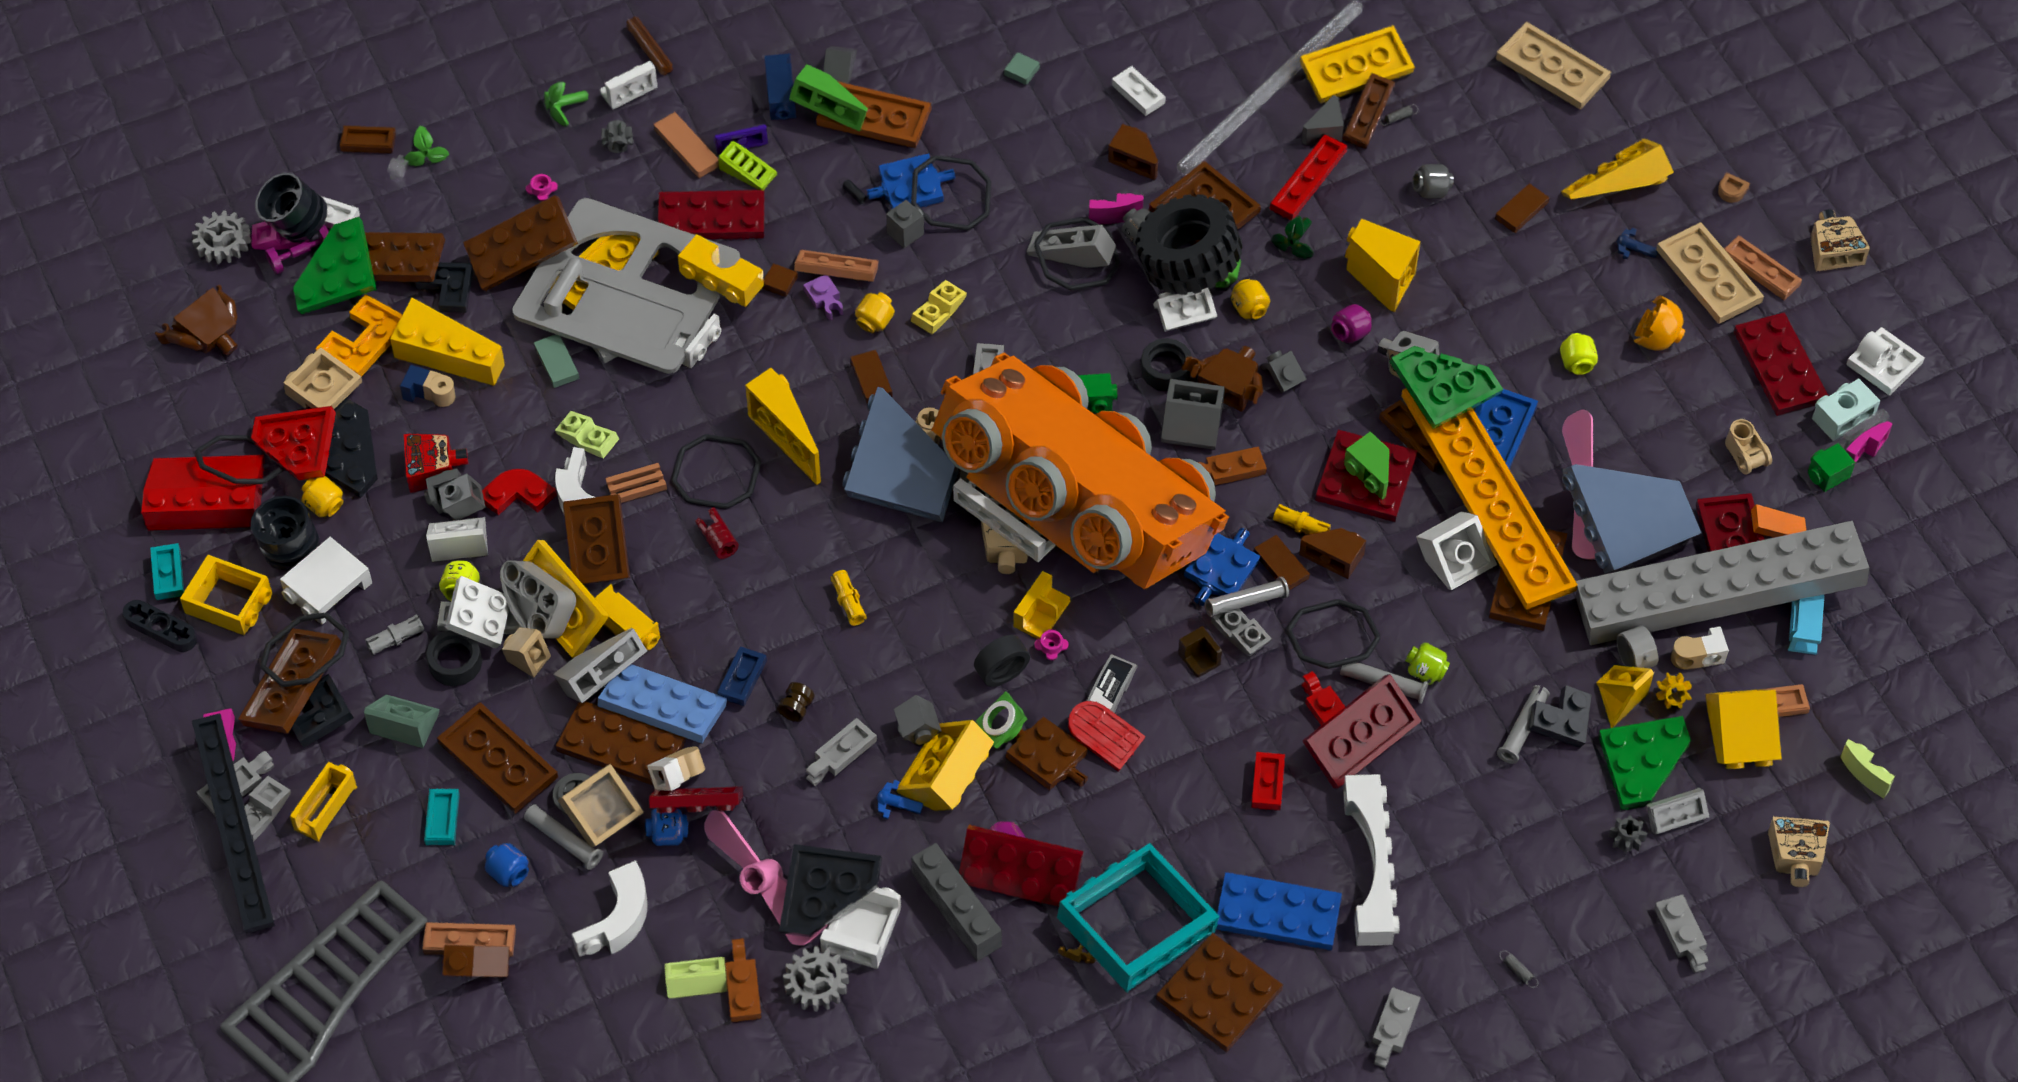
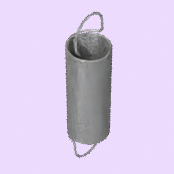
M1406 106L1386 114L1384 119H1386L1385 121L1388 125L1414 114L1412 108Z
M1512 954L1505 958L1504 963L1525 984H1527L1528 980H1532L1534 975Z

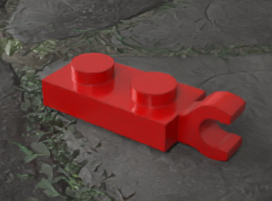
M1313 671L1303 676L1305 682L1301 685L1309 695L1306 698L1305 704L1320 725H1323L1342 710L1345 705L1331 686L1322 689L1320 681Z

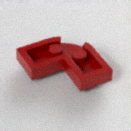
M525 469L505 471L482 490L485 506L497 515L502 513L517 498L538 513L557 496L554 487L535 473Z

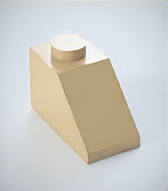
M519 627L514 634L507 637L502 648L505 658L509 663L533 678L551 657L544 638L537 629Z

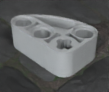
M506 561L501 567L500 578L507 604L516 621L522 628L537 629L541 632L543 638H559L564 633L576 605L574 592L530 561Z

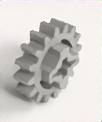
M223 211L221 216H217L216 212H212V218L209 219L204 216L202 217L203 224H195L197 231H192V242L199 257L205 256L207 262L215 258L217 264H220L222 259H226L230 263L232 256L240 258V251H248L247 244L251 243L249 225L246 224L243 217L238 219L237 213L234 212L227 216V212Z
M815 947L814 952L811 954L806 949H803V957L800 958L794 954L792 956L793 964H786L787 974L783 975L784 984H786V995H791L793 1004L801 1001L803 1010L808 1005H813L814 1012L818 1011L819 1005H823L828 1010L830 1009V1001L838 1004L840 1002L839 994L846 995L847 993L846 984H849V976L845 974L847 973L846 963L840 964L839 954L831 957V952L828 948L823 954L819 953L818 947ZM829 968L835 973L836 978L833 977L832 973L828 972ZM796 980L799 981L800 985L804 986V990H801L799 988V986L796 983Z

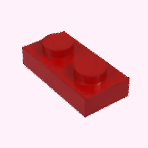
M1256 752L1251 808L1281 811L1285 754Z

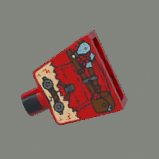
M403 434L406 477L410 493L428 489L427 478L447 470H453V466L469 464L467 448L451 450L447 435Z

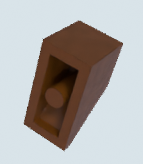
M1122 124L1109 144L1108 162L1156 180L1158 159L1147 134L1138 128Z
M1343 528L1305 535L1301 539L1299 555L1349 579L1364 556L1366 540L1359 534L1349 532Z
M444 945L443 975L508 977L510 947Z

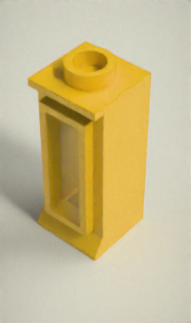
M612 584L595 597L598 603L610 615L603 625L613 634L618 635L633 628L646 649L650 650L655 647L660 639L658 623H654L619 592L615 593Z
M331 762L326 764L290 815L295 831L318 842L320 841L325 829L352 791L357 788L353 772L344 765L337 766ZM333 787L337 788L317 818L312 822L309 821Z

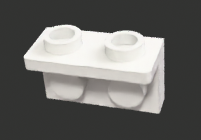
M649 61L636 66L620 76L613 77L605 82V87L600 89L601 95L610 107L614 109L657 88L655 67Z
M1208 288L1202 289V292L1196 294L1188 292L1187 295L1165 292L1160 294L1159 299L1153 304L1154 308L1159 311L1165 332L1217 317Z
M713 314L710 319H707L703 328L686 348V357L682 363L683 365L692 368L697 360H702L711 342H715L719 338L721 327L718 315ZM680 336L675 345L683 347L687 338Z

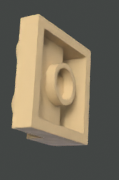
M320 347L314 354L308 355L304 363L296 371L289 373L283 384L285 394L305 409L308 406L312 409L332 406L335 409L362 383V377Z

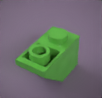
M1369 432L1346 449L1344 465L1351 475H1356L1364 483L1369 492L1375 493L1380 499H1384L1388 487L1389 448L1374 434Z

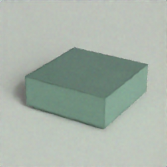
M1017 52L1004 69V75L1027 85L1039 70L1040 62Z

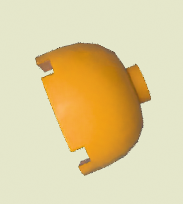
M1659 295L1653 300V303L1656 304L1654 309H1647L1643 314L1635 332V336H1640V338L1634 340L1638 345L1654 351L1667 349L1674 342L1678 344L1685 333V329L1682 328L1684 322L1683 314L1678 305Z

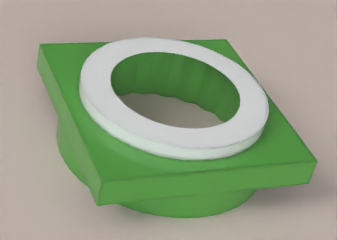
M1005 691L976 722L994 741L993 746L998 749L1003 743L1016 737L1027 718L1021 707ZM1007 708L1009 717L1004 726L999 729H991L995 716L1001 710Z

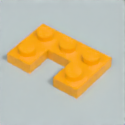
M367 294L349 311L350 319L367 327L361 335L352 342L331 331L315 349L317 351L320 347L361 377L391 345L390 338L403 315Z

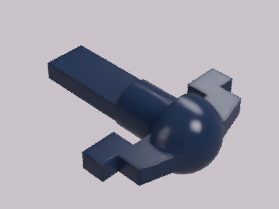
M1625 229L1618 236L1616 242L1618 253L1623 255L1622 258L1628 259L1630 251L1625 250L1626 248L1656 258L1658 251L1655 247L1629 238V236H1635L1637 229Z

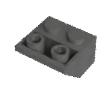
M1170 379L1161 442L1215 450L1223 408L1224 386Z

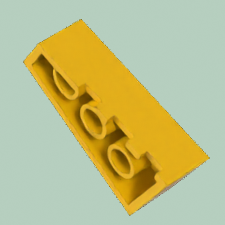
M411 298L390 338L394 357L397 359L495 386L505 365L502 348L499 344L414 298Z

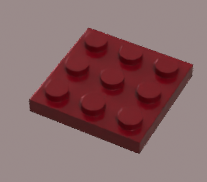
M1338 429L1315 501L1396 522L1418 450L1381 441L1389 448V475L1386 497L1380 499L1375 493L1369 492L1364 483L1356 475H1351L1344 465L1346 449L1363 436Z
M743 786L683 788L672 791L654 790L649 796L650 808H657V813L675 812L676 807H686V812H701L706 809V806H716V811L734 810L735 805H739L743 799Z

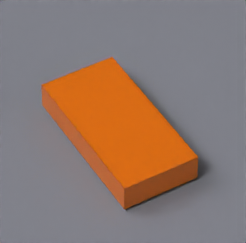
M1757 504L1751 509L1753 531L1755 533L1775 538L1806 531L1804 517Z

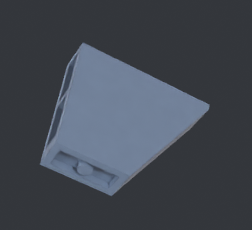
M877 387L875 395L871 394L867 409L870 412L867 420H863L859 430V435L861 436L859 446L855 445L851 454L853 464L851 470L846 471L842 486L845 487L844 490L848 497L943 523L959 470L950 461L947 454L883 388Z
M1578 464L1561 470L1563 473V484L1571 492L1574 499V510L1582 518L1585 526V536L1592 543L1596 552L1595 560L1604 573L1626 566L1701 533L1680 481Z

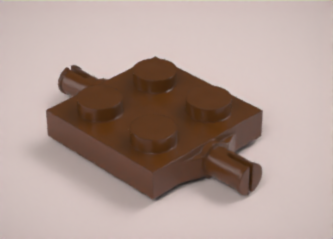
M1044 716L1032 728L1025 731L1021 728L1020 732L1014 737L1017 739V742L1006 751V758L1048 790H1051L1058 782L1068 777L1080 787L1083 784L1085 785L1088 780V776H1085L1076 769L1077 764L1087 755L1088 749Z

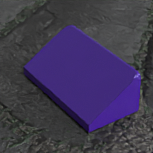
M766 125L715 135L713 140L717 155L721 154L732 141L746 149L768 144Z

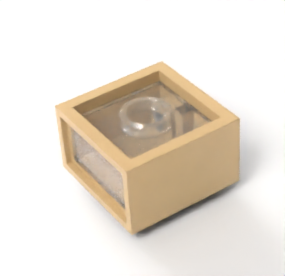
M611 764L558 799L560 805L591 847L597 846L644 813Z

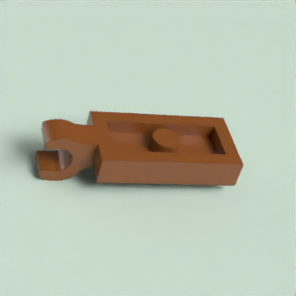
M1259 446L1206 457L1205 464L1198 462L1209 472L1214 485L1266 475L1267 470Z
M744 938L732 940L734 962L725 963L731 1022L762 1019L755 959L746 960Z

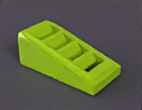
M734 141L727 146L718 158L720 170L758 190H764L777 175L776 170ZM760 172L764 173L759 180L756 178Z

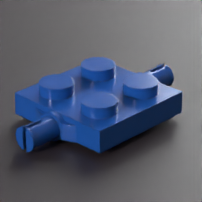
M929 153L879 165L882 186L867 189L869 200L884 196L890 203L891 209L905 200L911 204L913 171L930 158ZM931 163L918 172L916 203L919 207L944 202V195L940 184L941 182L955 179L953 168L938 172Z
M1244 528L1238 530L1233 540L1219 533L1214 535L1207 553L1192 561L1186 568L1184 576L1196 582L1201 588L1194 598L1197 604L1200 601V606L1205 605V600L1211 594L1222 596L1240 591L1258 564L1260 555L1243 546L1250 535L1247 530L1244 532Z

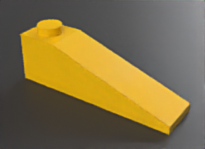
M1644 138L1615 155L1616 161L1599 165L1597 167L1598 173L1595 175H1585L1561 192L1563 196L1569 199H1576L1652 184L1659 185L1668 179L1667 176L1674 172L1662 146Z

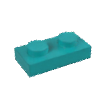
M179 543L151 547L153 585L156 600L182 596L184 593Z

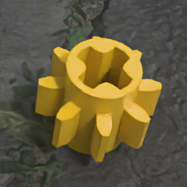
M1666 673V678L1662 682L1657 681V685L1662 691L1657 692L1656 696L1658 700L1665 699L1664 704L1668 709L1671 705L1678 706L1681 709L1682 704L1686 700L1692 699L1687 690L1692 688L1690 681L1683 682L1684 677L1682 673H1678L1677 676H1670L1669 673ZM1676 688L1677 692L1672 694L1671 689Z

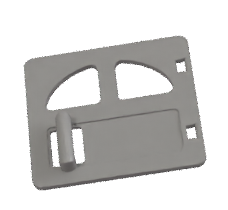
M589 198L579 200L568 216L578 244L538 265L513 306L514 318L520 322L668 374L676 372L686 357V348L703 328L722 294L708 290L697 281L696 292L687 295L642 279V276L659 248L668 247L680 254L695 235ZM631 235L641 239L622 270H615L571 253L578 245L598 237ZM708 240L719 246L720 262L717 265L718 267L729 268L740 259V253L736 249ZM575 281L589 285L572 314H563L561 304ZM680 336L687 338L683 347L675 345Z

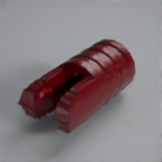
M714 507L709 509L708 512L715 523L708 527L701 518L696 519L695 523L719 559H725L732 556L738 550L739 544Z

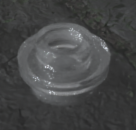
M399 155L397 159H391L387 172L391 173L390 179L402 180L409 164V161L405 160L404 156Z

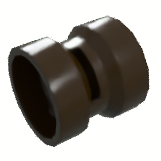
M791 682L785 691L786 698L781 699L777 710L786 719L793 722H801L806 715L805 708L811 705L815 694L806 685Z

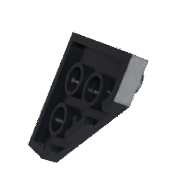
M345 398L335 409L336 415L325 476L361 498L378 480L370 419L367 409Z
M794 844L779 932L782 934L811 937L878 888L882 856Z

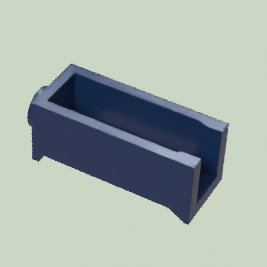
M790 54L766 55L764 57L770 120L796 118L795 102L789 99L793 88Z

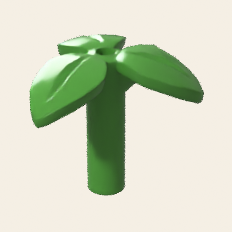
M558 82L553 84L548 92H544V103L546 110L550 109L552 118L558 124L568 126L569 123L560 110L561 107L587 101L588 94L586 91L563 95L565 83Z
M419 126L414 136V146L419 151L409 152L404 157V163L411 166H420L424 164L425 157H428L432 163H437L446 159L449 152L443 147L431 149L433 140L430 133L425 127Z

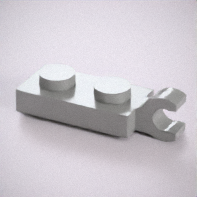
M856 718L815 752V759L817 761L806 769V772L810 774L806 779L816 786L823 780L828 771L836 776L877 742V735Z
M266 751L260 753L250 763L243 757L234 764L242 797L262 782L260 774H265L274 767V764L271 762L272 758ZM207 784L196 793L215 816Z
M1683 894L1656 902L1654 909L1677 957L1687 956L1694 973L1706 970L1704 964L1708 963V958L1703 950L1706 949L1707 943Z
M1395 988L1391 989L1372 1041L1373 1044L1379 1045L1375 1056V1065L1386 1068L1392 1050L1401 1053L1421 997Z

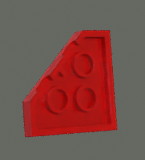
M332 406L257 416L254 420L251 439L257 447L296 479L306 480L325 477L336 412Z

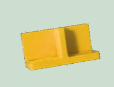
M1042 571L1013 612V627L1036 639H1041L1044 632L1052 629L1070 603L1069 596L1052 588V575Z

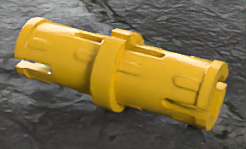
M1282 504L1278 505L1273 516L1274 521L1288 525L1300 534L1302 532L1315 534L1331 529V524L1314 519L1307 512L1303 511L1300 513Z
M836 571L830 579L837 591V601L844 608L849 623L853 626L859 625L864 622V619H867L859 601L860 595L852 586L847 571Z

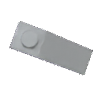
M1103 225L1049 230L1039 246L1044 259L1089 268L1109 266L1116 244ZM1037 231L1033 234L1027 250L1030 256L1038 257L1034 248V242L1042 231Z
M630 628L574 657L553 675L567 697L583 703L646 653L647 649L635 630Z

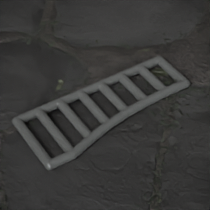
M384 881L376 882L220 1025L221 1031L278 1082H298L315 1066L331 1035L361 991L389 960L426 926L427 918ZM380 895L412 921L401 933L397 932L368 907ZM358 915H361L391 941L380 954L347 927ZM337 934L370 962L359 976L325 947ZM315 954L351 985L341 999L303 967ZM293 974L333 1009L325 1025L281 987ZM270 995L275 997L318 1036L309 1052L258 1007ZM248 1015L301 1061L288 1074L236 1028Z

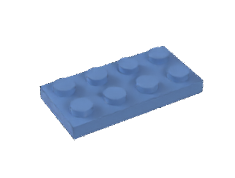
M631 664L608 682L598 697V706L703 743L725 709L727 698Z

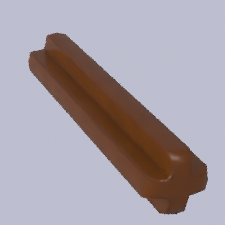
M634 16L626 21L627 29L662 75L671 73L673 70L672 63L639 18Z

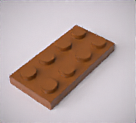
M839 82L868 108L860 132L820 113L816 119L817 126L916 148L931 112V103Z

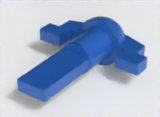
M894 780L893 784L887 782L877 795L878 812L883 814L884 819H888L891 810L885 809L886 805L920 814L923 803L891 794V789L896 791L898 789L900 781Z

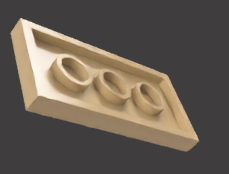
M1528 22L1504 44L1496 55V59L1579 109L1610 79L1611 75L1609 70Z
M1701 222L1657 244L1656 250L1718 324L1762 303L1764 295Z

